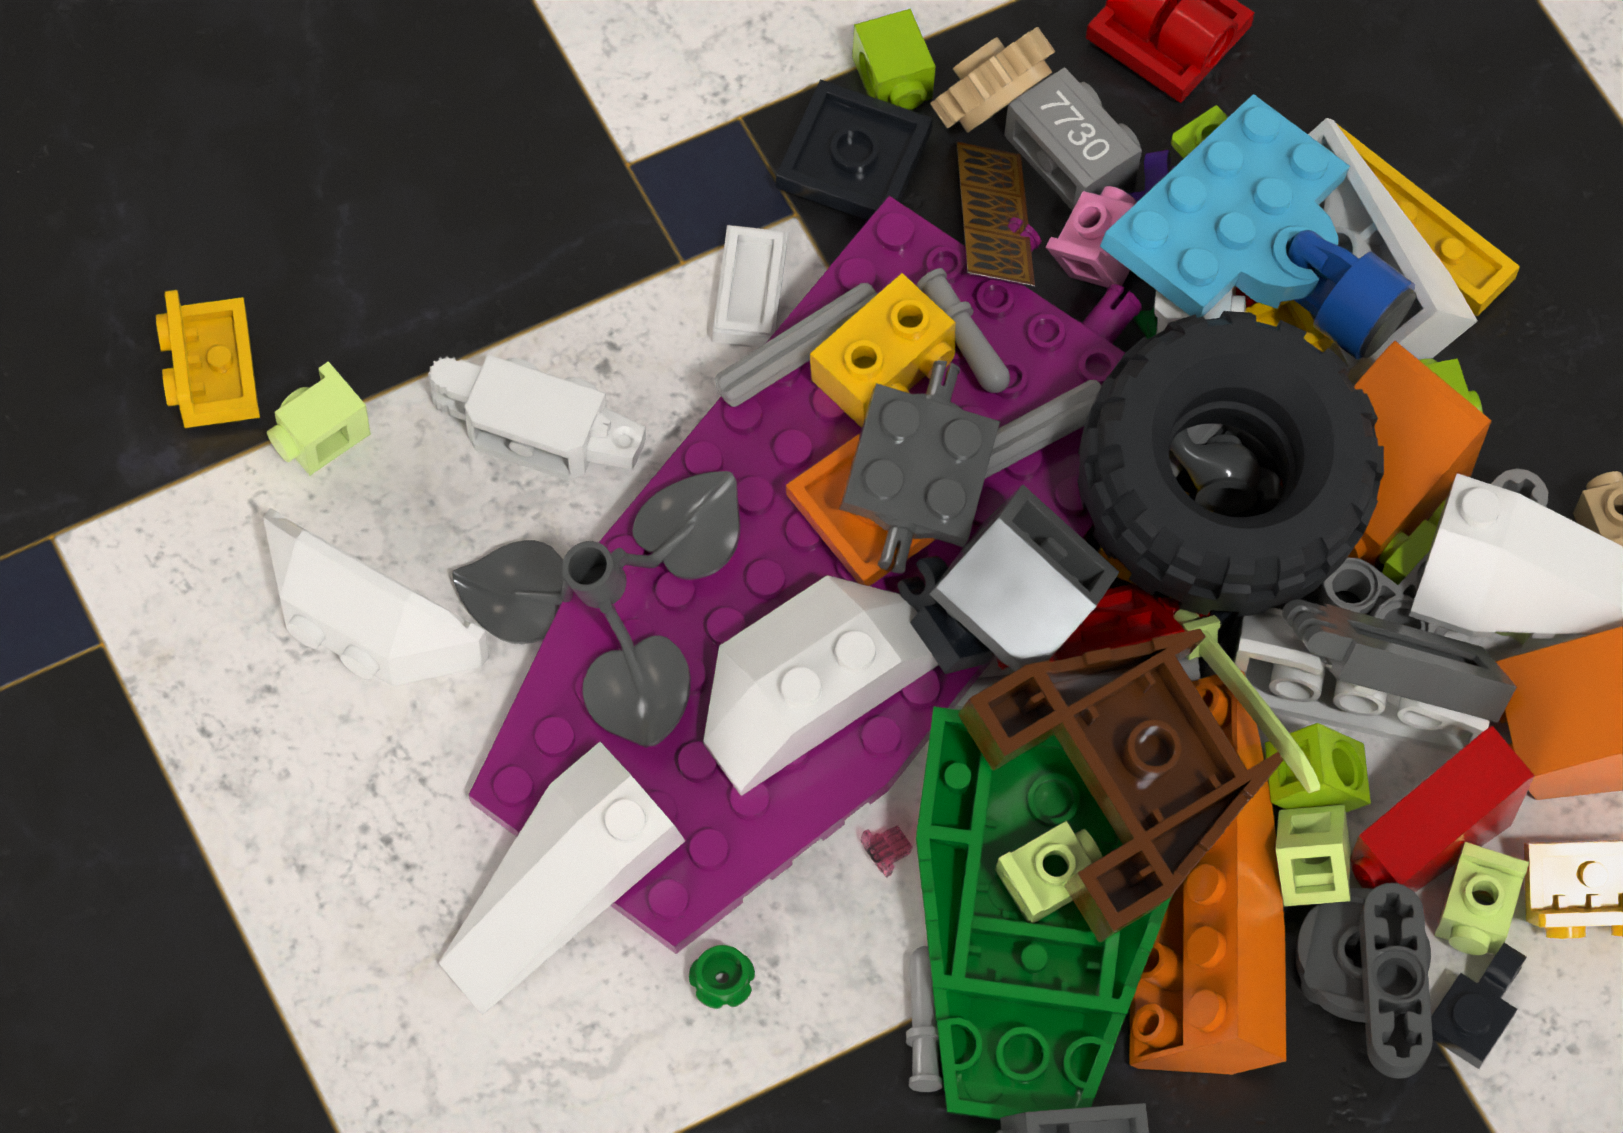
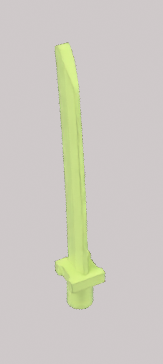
M1183 609L1178 610L1174 615V619L1184 628L1185 632L1201 629L1205 635L1204 640L1186 658L1191 660L1196 657H1203L1263 731L1306 791L1312 793L1320 790L1317 776L1304 752L1218 643L1219 619L1215 615L1201 618L1195 612Z

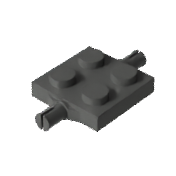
M938 360L933 363V370L926 394H910L876 383L871 394L840 504V510L869 518L888 531L878 566L887 571L892 563L895 548H897L891 570L893 573L905 572V565L913 539L934 538L964 547L970 535L1000 421L965 411L951 402L960 368L951 363L942 386L941 382L947 361Z

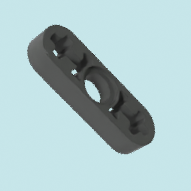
M1386 883L1374 888L1369 893L1359 917L1367 1054L1372 1065L1383 1075L1399 1079L1410 1077L1423 1067L1431 1051L1433 1037L1423 904L1418 895L1407 886L1398 883ZM1389 904L1394 905L1396 915L1407 918L1402 920L1396 935L1397 946L1385 948L1389 939L1388 922L1385 918L1375 916H1379L1384 905ZM1386 965L1402 966L1411 974L1414 981V989L1406 995H1391L1380 987L1377 980V972ZM1406 1012L1402 1021L1403 1038L1405 1042L1415 1043L1416 1045L1410 1048L1406 1058L1397 1057L1394 1046L1384 1045L1383 1043L1389 1041L1395 1026L1394 1014Z

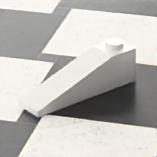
M1326 118L1308 135L1350 166L1344 181L1319 204L1333 222L1339 237L1338 246L1347 249L1359 259L1366 253L1373 252L1415 284L1414 292H1416V298L1402 322L1388 340L1369 358L1362 357L1356 360L1334 342L1332 343L1330 349L1351 369L1347 377L1354 386L1394 341H1397L1418 360L1432 359L1474 325L1477 319L1440 259L1335 121Z
M1457 473L1443 506L1409 616L1470 637H1493L1495 632L1531 633V638L1553 639L1555 634L1592 635L1623 626V546L1519 493Z
M1269 608L1264 614L1242 616L1232 661L1240 670L1245 672L1248 681L1274 714L1452 753H1458L1489 727L1490 721L1483 718L1337 680L1330 671L1332 665L1325 664L1318 655L1312 654L1306 648L1303 641L1293 631V628L1284 620L1282 616L1283 610Z
M599 742L548 786L439 962L440 966L483 1015L683 844L685 839L632 775Z

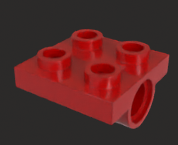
M1107 0L1106 6L1088 24L1086 39L1182 103L1252 26L1255 12L1237 0Z

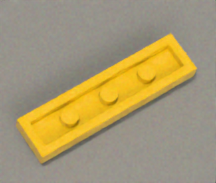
M1338 125L1449 271L1473 314L1478 316L1516 279L1520 266Z

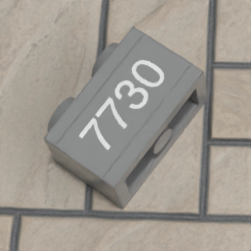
M1065 67L1008 104L1004 136L1072 211L1083 191L1101 195L1106 186L1124 190L1136 182L1142 153L1136 135L1127 125L1123 123L1117 124L1102 108L1101 101L1094 89L1085 82L1079 83Z

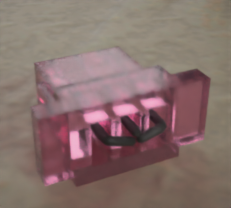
M898 825L875 835H872L870 830L867 829L862 833L860 839L864 849L886 878L892 875L895 867L893 863L908 856L913 848Z

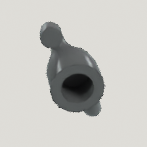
M1187 429L1179 432L1172 440L1170 449L1190 476L1191 482L1198 492L1195 502L1202 507L1220 515H1231L1250 509L1257 502L1258 495L1260 496V507L1265 511H1271L1280 501L1283 493L1280 477L1274 471L1266 467H1260L1254 454L1242 446L1239 438L1232 435H1217L1209 438L1205 445H1197L1193 443Z

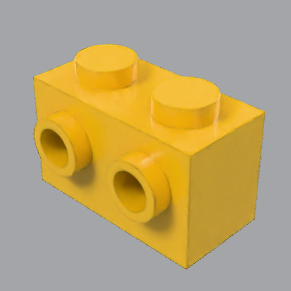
M901 273L810 353L811 380L862 428L871 394L876 383L909 393V390L923 377L931 378L935 361H947L946 367L950 364L955 355L956 322Z

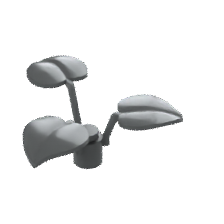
M728 471L703 473L678 481L657 492L641 507L633 525V537L637 544L645 551L651 553V555L629 554L622 548L615 549L611 554L601 543L585 541L573 546L567 552L564 559H562L553 547L544 542L535 540L513 542L496 549L472 564L454 570L452 576L459 596L473 618L490 634L502 641L521 645L534 643L545 638L558 611L557 605H561L562 602L571 601L573 592L576 593L584 604L593 608H600L617 636L623 651L606 652L600 655L589 667L583 682V698L586 708L595 722L607 732L644 748L655 746L674 730L684 714L691 688L690 669L681 650L667 637L660 635L652 636L634 646L614 606V603L621 598L626 588L627 580L623 567L626 565L653 569L664 561L665 566L674 576L685 580H693L710 576L726 565L737 548L740 536L737 481L734 475Z

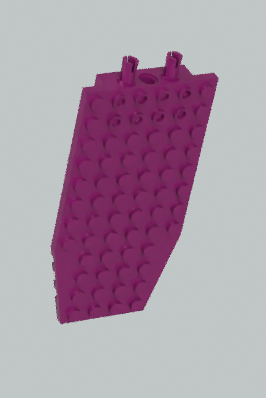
M889 196L767 342L860 283L870 284L878 294L901 273L917 286L918 281L927 273L942 268L947 274L946 280L961 302H969L974 312L971 318L1003 361L1010 374L1009 384L1004 391L990 393L984 390L955 342V355L950 364L957 365L960 368V373L957 376L951 402L965 411L1000 421V428L1089 380H1097L1102 386L1107 376H1109L1125 354V352L1114 346L1113 342L1134 316L1140 313L1142 305L1130 291L1121 300L1119 296L1123 293L1124 287L1111 284L1106 290V294L1084 321H1077L1021 283L968 273L966 246ZM1013 217L1008 221V227L1013 233L1023 225V220ZM1028 224L1020 236L1030 237L1032 253L1041 244V238L1033 227ZM810 360L736 407L728 405L721 396L598 542L604 545L611 554L615 549L622 548L629 554L651 555V553L645 551L637 544L632 530L638 512L652 496L678 481L703 473L728 471L734 475L737 481L740 536L733 556L719 571L707 577L685 580L674 576L667 569L664 561L653 569L626 565L623 567L627 580L626 588L621 598L614 603V606L634 646L652 636L660 635L667 637L681 650L690 669L691 688L688 703L682 718L674 730L659 744L644 748L607 732L589 714L583 698V682L589 667L600 655L609 651L623 650L600 608H593L584 604L576 593L573 592L571 601L561 603L468 795L471 804L517 837L548 786L596 744L601 742L645 790L685 839L683 844L610 905L675 954L679 953L743 903V898L769 878L771 880L775 879L792 866V861L820 839L824 841L844 826L845 820L867 803L871 805L887 793L929 741L933 708L954 709L994 659L993 657L984 665L945 674L939 665L742 796L704 746L703 740L719 646L827 575L857 583L786 495V484L853 439L862 430L847 413L811 380ZM950 364L945 368L944 375H943L942 382H941V385H942V386H943V383H944V379H945L946 372H947V370H948ZM926 376L923 377L909 390V393L926 394L930 379ZM1084 426L985 478L968 541L977 528L1022 485L1028 488L1080 537L1087 541L1094 533L1095 526L1088 509L1082 508L1077 482L1080 466V455L1078 452ZM936 539L907 559L904 573H893L890 571L870 587L900 594L897 584L902 579L919 576L924 585H926L924 575L916 565L917 561L937 555L944 560L949 568L963 547Z

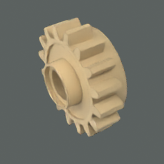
M1039 27L1026 33L1006 48L999 38L996 37L953 68L960 81L938 96L930 105L946 128L951 127L956 122H960L968 133L1049 76L1052 70L1045 62V59L1052 55L1055 50Z

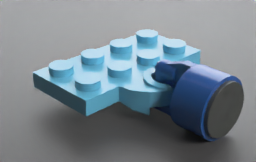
M1254 94L1105 232L1100 245L1103 250L1190 316L1196 314L1197 318L1206 315L1234 286L1254 301L1278 309L1280 302L1294 300L1315 316L1313 323L1315 329L1356 360L1362 357L1369 358L1388 340L1402 322L1416 298V292H1414L1415 284L1376 254L1368 252L1359 259L1347 249L1338 246L1339 237L1333 222L1319 204L1344 181L1350 166Z

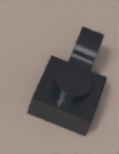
M937 555L919 559L916 565L924 575L926 585H924L919 576L902 579L897 584L903 599L918 612L911 620V625L945 674L987 664L995 654L965 626L952 618L945 608L929 595L948 569L947 564Z
M1504 942L1478 983L1460 972L1431 1016L1433 1040L1477 1069H1480L1518 1010L1504 1001L1502 997L1520 972L1527 956Z

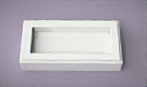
M727 225L713 325V342L761 347L774 334L777 329L788 243L787 231Z

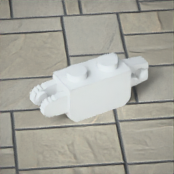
M489 354L483 366L462 359L456 361L455 357L450 359L448 356L444 359L440 357L439 361H433L434 365L430 366L428 375L430 386L433 390L431 391L433 405H436L437 410L441 409L443 413L449 412L450 416L466 421L468 437L477 451L569 481L584 475L590 462L633 470L644 447L646 427L606 408V393L598 391L594 385L586 380L577 377L562 379L539 371L536 366L523 359L508 358L504 360Z

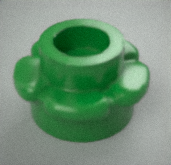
M727 945L713 946L704 951L699 959H696L690 967V985L696 987L697 999L707 1007L713 1009H720L723 1005L736 1007L744 1003L752 992L750 981H753L755 978L754 966L746 955L734 947ZM724 973L729 979L726 983H719L716 980V976Z

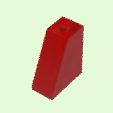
M1493 726L1489 727L1358 836L1350 857L1352 871L1356 880L1362 888L1374 889L1382 884L1398 883L1417 892L1455 865L1465 842L1482 847L1509 828L1535 775Z

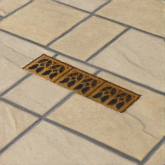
M957 142L968 273L1035 286L1030 237L1020 236L1028 225L1021 155ZM1013 217L1023 220V225L1014 233L1008 227V221Z

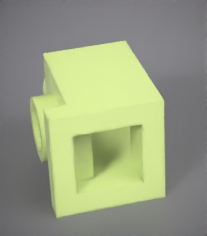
M329 361L318 368L320 375L318 383L310 388L302 387L295 390L283 401L281 407L274 412L277 425L267 431L268 438L279 455L286 462H290L295 458L309 476L371 435L365 403Z
M1345 805L1279 810L1276 855L1284 906L1350 901L1351 848Z
M1065 821L1012 853L1008 852L998 858L995 870L1026 922L1034 924L1073 901L1064 885L1076 873L1103 856L1087 830L1082 829L1074 834L1068 822ZM1050 855L1061 856L1066 861L1068 870L1062 876H1051L1044 870L1043 860Z
M1465 842L1453 868L1434 936L1449 940L1448 942L1453 948L1466 954L1484 955L1490 953L1496 955L1507 938L1529 862ZM1474 898L1490 902L1493 904L1481 905L1478 902H1476Z

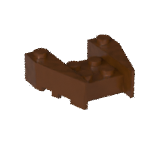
M1201 629L1157 637L1149 642L1111 650L1109 647L1085 652L1082 656L1053 662L1047 660L1027 664L969 698L958 713L993 771L1055 735L1123 845L1076 873L1064 885L1099 943L1155 910L1170 898L1244 806L1254 797L1283 762V758L1277 752L1247 770L1181 666L1179 660L1191 654L1204 640L1205 635Z

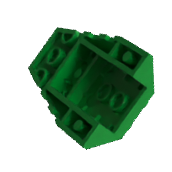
M934 707L916 833V845L947 1113L1000 1120L1001 1117L1024 1112L1091 1107L1172 896L1155 910L1100 943L1074 901L1034 924L1027 923L995 870L998 858L1008 852L1012 853L1065 821L1068 822L1074 834L1082 829L1087 830L1103 857L1123 844L1055 735L993 771L960 719L958 713L961 710ZM1050 855L1043 860V868L1051 876H1062L1068 870L1067 863L1061 856Z

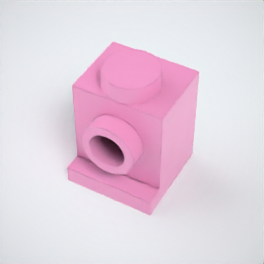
M1111 186L1104 187L1101 195L1083 191L1059 238L1051 237L1046 245V249L1070 278L1107 288L1111 284L1122 286L1130 269L1103 250L1100 245L1105 232L1137 203L1136 200L1125 191Z

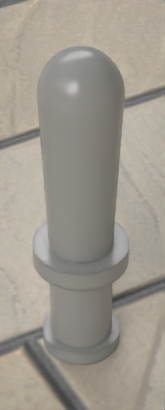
M939 268L927 273L918 281L917 287L923 293L925 292L936 305L956 322L955 342L979 384L990 393L1004 391L1010 381L1009 371L971 318L974 312L969 302H961L946 280L947 274L944 269Z
M921 946L912 953L910 958L912 1028L906 1031V1044L912 1047V1076L909 1078V1087L919 1092H933L943 1087V1079L939 1076V1039L928 946Z

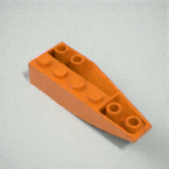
M1215 674L1193 681V685L1246 769L1248 770L1262 762L1264 758L1257 724L1218 675ZM1268 780L1187 875L1170 900L1130 1005V1066L1137 1069L1232 1075L1286 1062L1285 925L1283 897L1276 855V831Z

